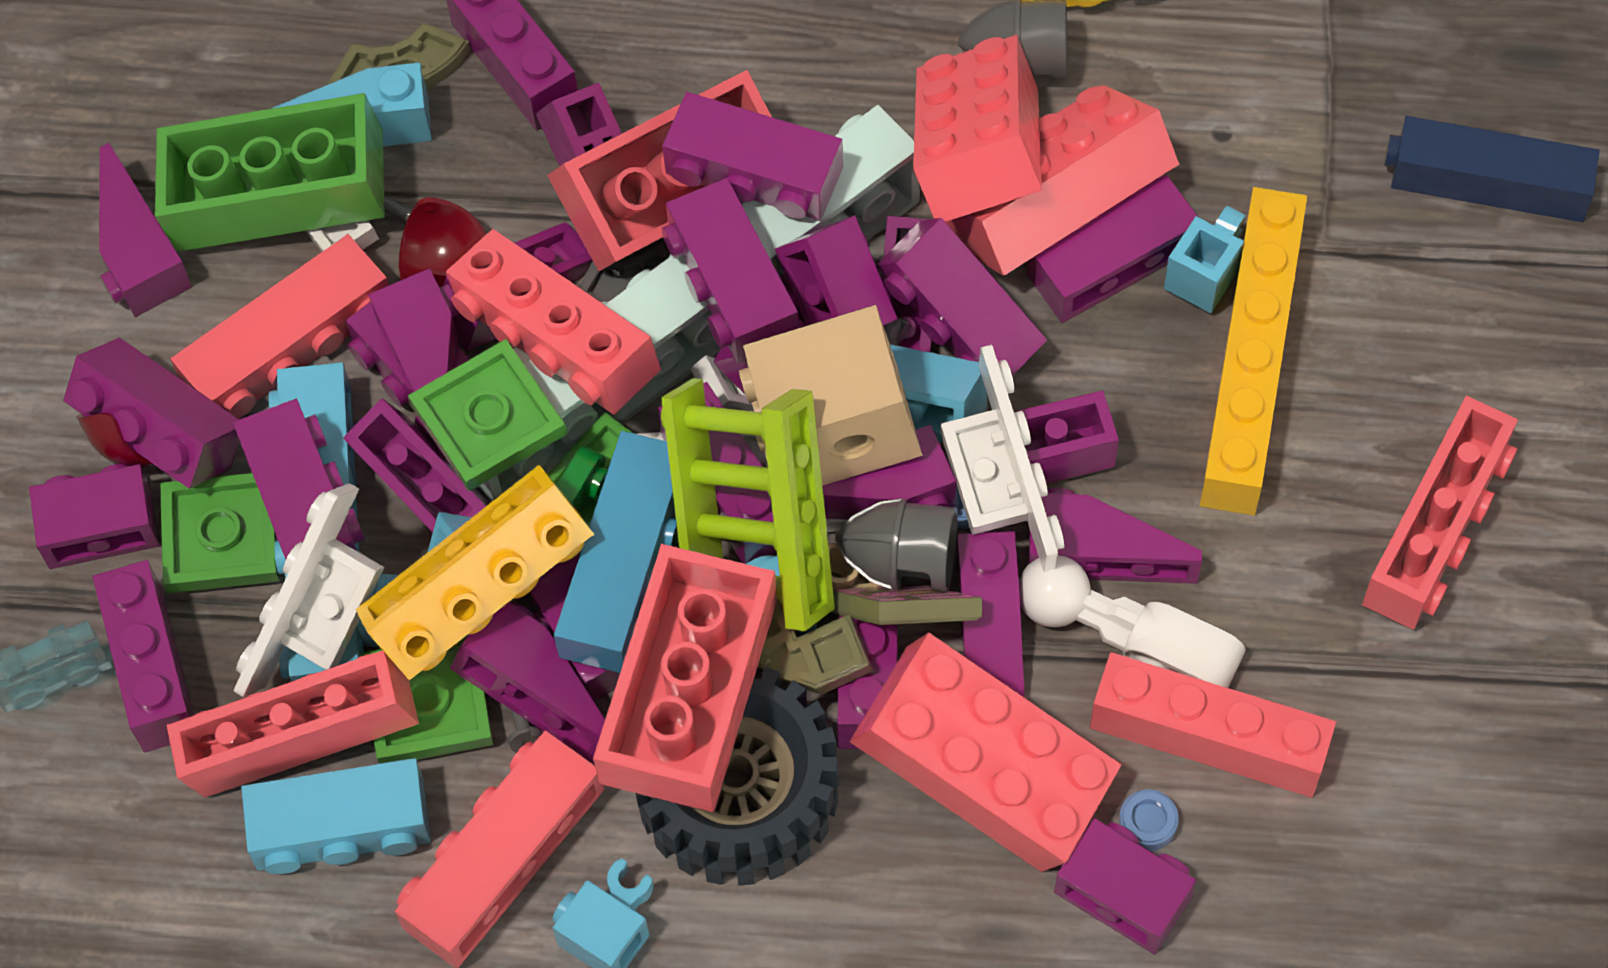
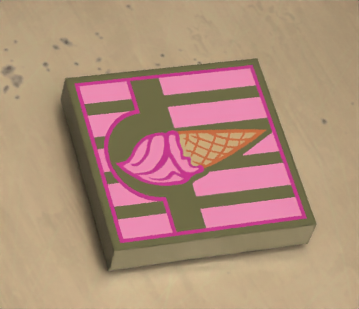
M930 585L901 586L899 591L885 587L833 589L835 609L831 613L843 616L850 615L852 618L878 625L978 620V617H982V597L949 590L947 593L932 591Z

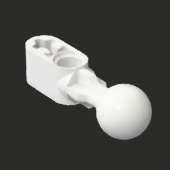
M1057 555L1055 569L1046 572L1043 571L1040 559L1037 558L1024 569L1019 579L1020 605L1031 620L1046 627H1062L1077 620L1098 630L1103 642L1122 650V655L1128 658L1228 688L1246 651L1242 642L1233 635L1170 605L1160 602H1149L1146 606H1143L1126 597L1112 600L1091 590L1090 582L1084 569L1076 561L1065 556Z

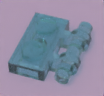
M88 619L69 628H66L64 623L47 630V637L17 649L15 645H11L0 650V705L6 713L14 709L26 710L42 703L47 695L68 686L79 687L89 684L100 675V672L112 668L106 649L94 628L91 627Z

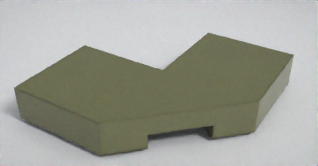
M777 599L757 671L763 673L765 667L779 671L781 680L789 683L795 680L807 690L821 695L874 671L856 623L850 615L799 637L797 630L785 628L783 605Z

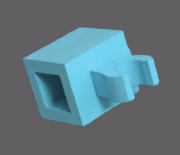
M1226 206L1215 225L1196 216L1168 258L1164 289L1212 313L1238 273L1244 241L1240 239L1244 229L1240 228V226L1246 219V215Z
M622 858L617 860L608 871L607 883L610 894L587 880L577 894L571 891L562 899L552 918V921L555 922L552 928L558 946L591 968H627L649 937L646 918L634 910L651 896L654 887L652 877L646 874L637 887L632 889L624 888L620 885V882L629 868L627 861Z

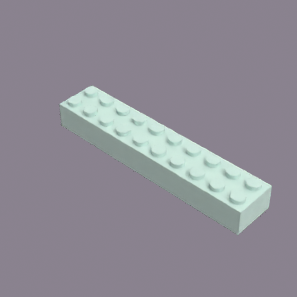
M879 105L863 116L859 114L851 117L835 136L843 139L844 167L821 221L808 217L792 218L778 211L776 207L756 201L744 202L742 204L779 277L784 274V271L774 250L775 248L820 227L852 216H856L862 233L867 241H869L886 228L887 216L901 217L920 202V184L913 170L914 140ZM670 254L667 260L652 271L644 270L638 273L629 282L626 290L611 301L601 302L651 337L661 371L615 415L596 402L592 405L586 404L575 395L568 382L557 374L552 377L545 375L533 364L531 359L524 364L565 423L567 434L476 487L490 503L539 464L548 474L604 413L610 415L620 424L625 423L692 373L690 368L704 356L713 357L721 350L708 324L707 318L712 316L705 301L696 303L688 288L684 272L688 271L689 268L682 256L674 259Z

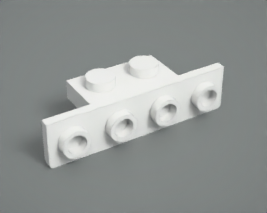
M992 345L980 347L979 370L992 410L942 423L940 433L957 481V488L972 535L1028 521L1042 569L1046 572L1055 569L1058 555L1057 550L1064 548L1061 527L1056 515L1047 517L1041 497L1047 496L1046 481L1040 464H1030L1024 445L1031 443L1023 411L1013 412L1008 394L1014 392V383L1009 365L1006 360L997 361Z
M346 484L327 493L323 492L312 504L307 515V522L311 524L303 543H298L292 549L284 563L283 572L287 574L286 580L280 592H276L271 596L261 612L259 621L264 624L257 641L252 642L245 649L238 661L236 671L241 675L234 688V692L243 698L266 687L285 646L326 670L338 666L360 620L355 609L371 597L385 568L336 540L359 491V488L352 484Z

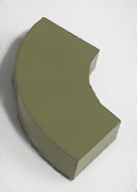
M423 22L411 36L393 45L367 47L352 43L327 85L367 68L420 62L426 89H429L444 80L458 68L470 53V44L468 40Z

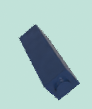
M1405 116L1400 136L1390 134L1384 166L1394 168L1391 189L1583 223L1594 195L1600 149Z

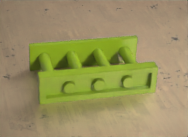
M693 378L661 397V421L666 432L679 548L723 559L721 539L774 546L777 551L780 575L776 576L777 599L783 605L785 628L806 631L835 609L813 391L791 389L761 408L762 412L706 406L703 379ZM709 430L762 436V439L765 441L768 468L712 461ZM715 485L768 491V494L771 496L774 522L718 515Z

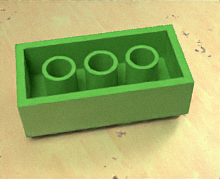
M365 93L157 128L155 217L176 252L384 218L383 129Z

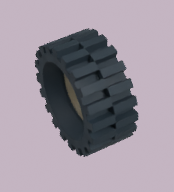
M767 667L764 668L761 680L755 678L753 680L735 743H742L741 749H734L733 747L725 773L726 776L733 771H743L752 778L746 785L739 788L728 787L722 783L716 807L722 803L719 813L635 793L641 821L647 835L653 833L655 846L666 859L672 853L676 854L678 869L690 876L693 875L697 866L705 868L706 880L710 883L723 885L724 872H737L738 886L754 885L753 870L765 867L770 880L784 875V860L791 856L798 866L810 857V840L813 838L821 844L829 831L828 815L835 817L838 804L837 787H839L838 757L832 727L826 729V713L817 700L811 705H807L806 688L795 680L792 681L786 690L782 689L780 672ZM754 746L759 748V750L751 755ZM779 779V783L771 780ZM762 795L771 797L770 801L768 802ZM752 804L757 811L749 814L748 806ZM739 809L741 816H731L732 810Z

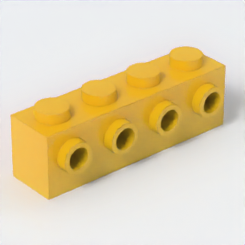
M539 464L355 610L367 633L410 680L420 671H428L437 666L445 657L447 650L463 637L481 631L491 621L493 614L510 600L528 594L536 586L539 577L558 562H565L576 556L583 548L585 541L594 533Z

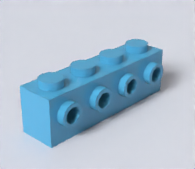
M625 431L620 432L589 526L594 535L584 543L554 633L559 658L614 672H621L661 544L676 547L678 541L667 441Z

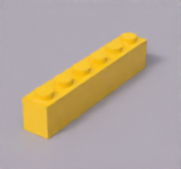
M1253 187L1200 507L1255 516L1265 470L1308 195Z

